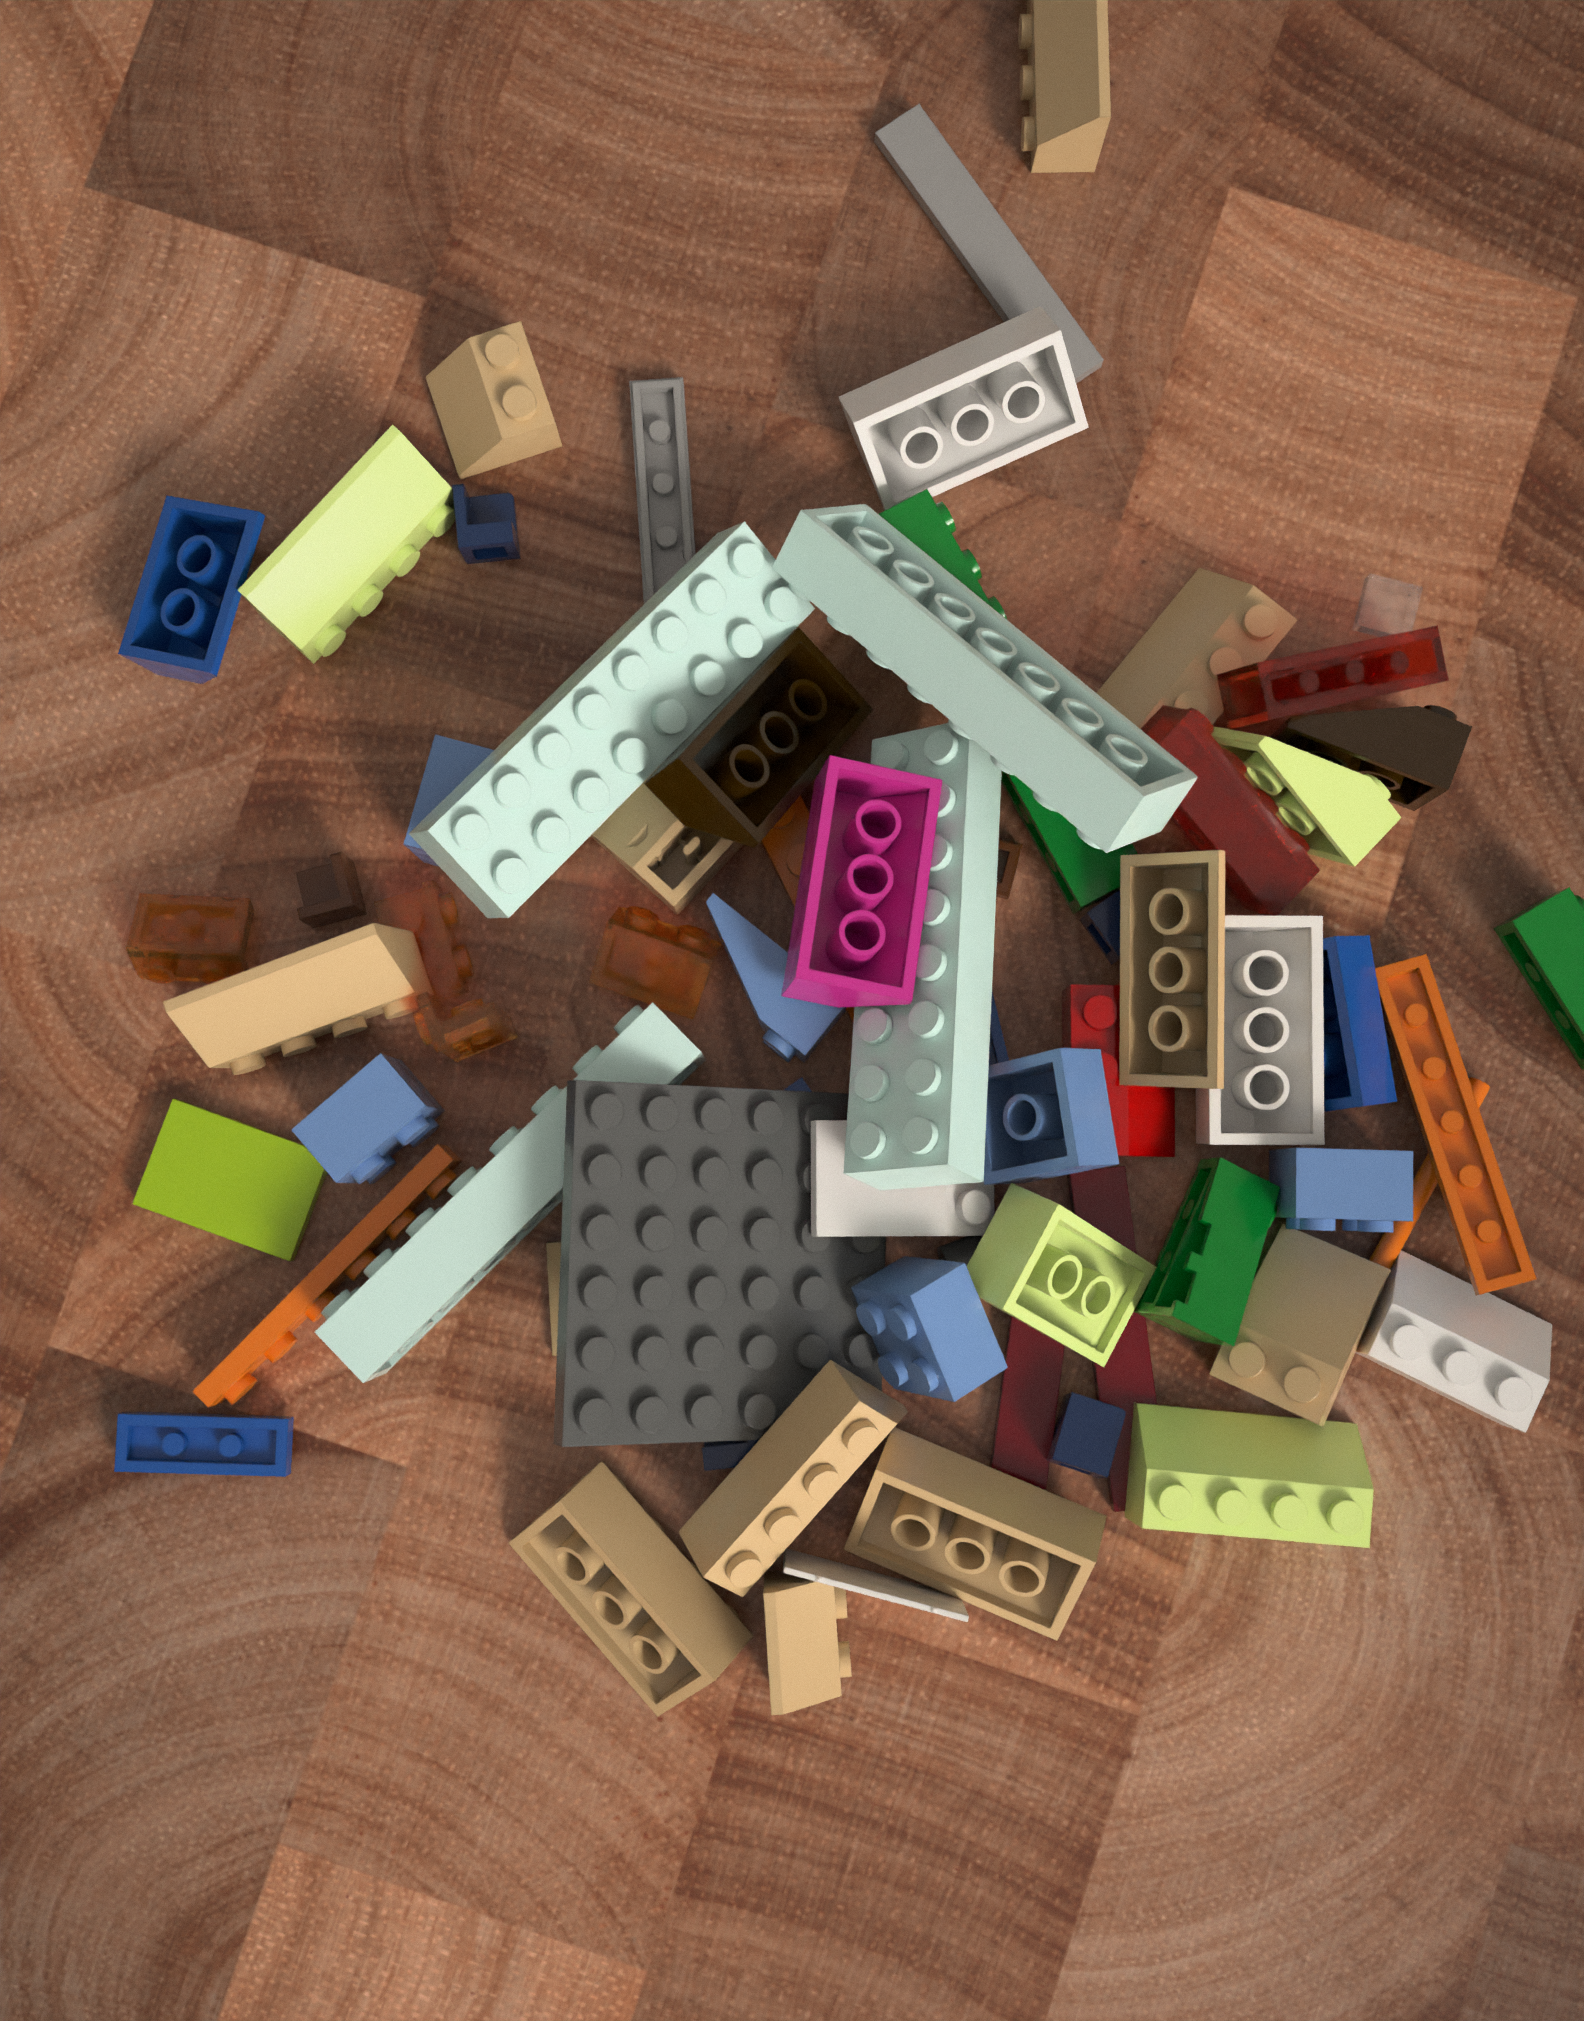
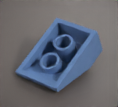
M713 893L706 901L709 915L761 1029L766 1032L762 1037L763 1043L788 1063L794 1056L805 1063L846 1012L847 1007L838 1008L781 996L788 952Z

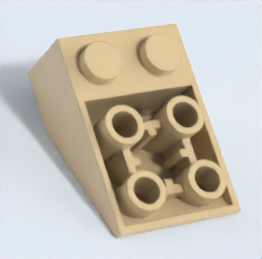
M646 779L601 824L591 837L678 916L743 844L684 826L644 784L647 781Z

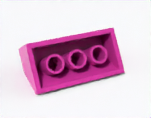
M829 755L814 782L781 996L838 1008L908 1005L912 1002L941 795V779Z

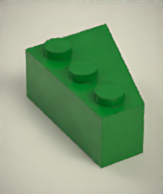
M1221 1157L1201 1159L1154 1266L1157 1268L1134 1312L1192 1341L1234 1347L1267 1231L1277 1213L1276 1200L1280 1187Z

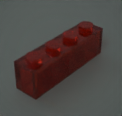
M1438 625L1258 662L1216 675L1227 728L1231 730L1449 681Z
M1163 705L1143 725L1141 730L1198 776L1170 819L1197 851H1225V885L1246 909L1266 916H1278L1320 871L1307 854L1310 846L1300 834L1283 825L1275 815L1279 811L1276 803L1266 793L1254 788L1244 776L1247 772L1244 763L1231 751L1221 748L1211 735L1214 732L1213 725L1201 712L1194 708L1182 709Z

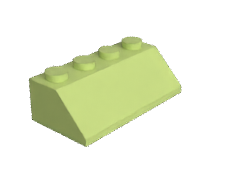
M392 425L244 582L238 591L271 627L314 664L321 656L327 657L340 647L346 637L345 630L359 615L361 617L367 616L378 606L383 597L382 590L396 575L402 577L415 566L420 557L419 550L432 536L440 537L453 525L456 520L453 489L410 441Z
M1134 1402L1124 1517L1144 1529L1370 1548L1374 1488L1356 1423L1326 1420L1322 1427L1299 1417Z

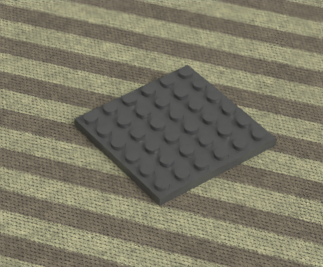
M585 1080L567 1081L553 1444L560 1447L760 1440L829 1360L834 1361L882 1391V1374L878 1367L880 1355L872 1336L864 1330L856 1314L858 1303L851 1287L885 1268L886 1236H811V1121L847 1120L848 1093Z

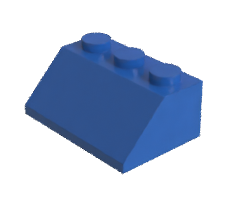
M166 495L118 654L160 676L198 684H204L217 677L241 598V593L238 589L246 581L265 515L259 511Z
M1370 935L1323 938L1324 1112L1397 1102Z

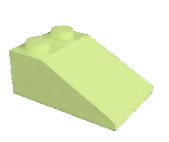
M1206 725L1199 733L1293 850L1355 867L1401 819V816L1388 801L1391 794L1387 787L1370 774L1363 775L1263 735Z
M1013 1183L1010 1184L967 1265L980 1299L1102 1367H1105L1157 1268L1060 1204Z

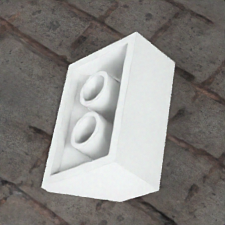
M1401 1250L1390 1269L1389 1276L1355 1353L1488 1419L1526 1433L1550 1380L1552 1324L1490 1293L1476 1296L1471 1284Z

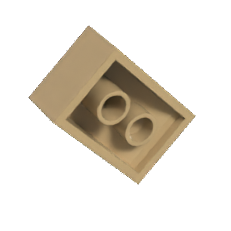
M1282 1224L1253 1280L1235 1346H1221L1209 1374L1323 1427L1391 1270L1297 1229H1286V1225Z

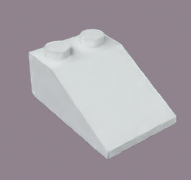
M847 1120L811 1121V1236L984 1235L994 1216V1184L984 1185V1182L879 1190L843 1174Z

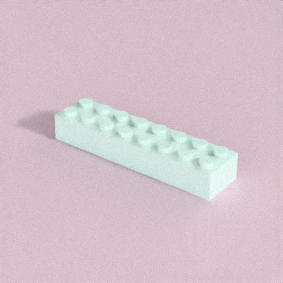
M858 504L800 510L772 566L774 571L789 582L788 588L793 594L816 605L827 615V621L833 628L841 633L851 635L867 649V655L874 663L883 668L891 669L908 684L907 689L915 698L932 704L949 719L948 723L956 733L965 738L973 739L990 754L992 763L998 769L1019 778L1033 790V796L1039 804L1051 811L1060 813L1077 828L1078 836L1088 845L1108 853L1163 830L1197 780L1198 776L868 505Z
M745 521L717 533L409 833L487 918H509L815 609L809 601L793 594L788 588L789 582L772 569L775 558Z
M949 723L872 740L871 764L942 780L912 1002L908 1005L854 1007L843 1174L879 1190L984 1182L1002 771L992 763L990 754L973 739L959 735L950 727Z
M652 1002L645 1010L636 1005L625 1014L614 1027L619 1036L604 1050L595 1045L584 1054L572 1068L578 1074L573 1080L681 1085L706 1059L702 1052ZM555 1085L543 1094L531 1108L537 1115L523 1129H517L515 1126H512L502 1134L489 1149L494 1154V1158L483 1168L480 1167L476 1170L472 1166L460 1175L447 1190L453 1197L442 1208L439 1207L434 1211L430 1207L419 1215L406 1229L405 1232L411 1238L402 1247H398L394 1251L390 1248L383 1251L363 1271L369 1279L361 1287H357L352 1292L348 1289L344 1290L323 1309L321 1314L327 1320L315 1333L362 1383L386 1374L563 1200L567 1086L564 1089H559Z

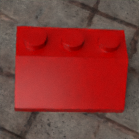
M1069 985L1062 991V1048L1101 1049L1118 1157H1175V1087L1119 1085L1120 985Z

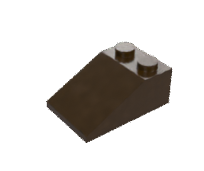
M1426 705L1424 708L1421 706L1291 716L1270 738L1363 775L1370 774L1376 777L1389 790L1391 797L1388 799L1389 802L1415 811L1449 790L1472 726L1457 721V715L1454 712L1440 706Z

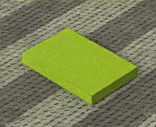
M172 1099L132 1204L281 1259L294 1261L327 1172L301 1143L185 1101Z

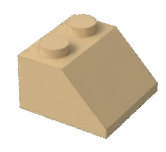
M521 321L468 338L426 376L460 480L562 447L558 429Z
M783 1570L765 1572L763 1597L771 1715L787 1714L840 1697V1678L852 1677L849 1641L838 1642L836 1619L847 1618L846 1589L783 1573Z

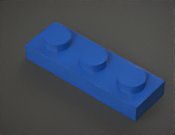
M125 1411L117 1416L114 1472L286 1477L291 1474L294 1417Z

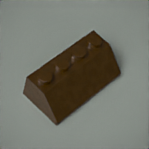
M798 627L706 718L644 784L684 826L755 847L815 779L829 755L834 756L873 711V708Z

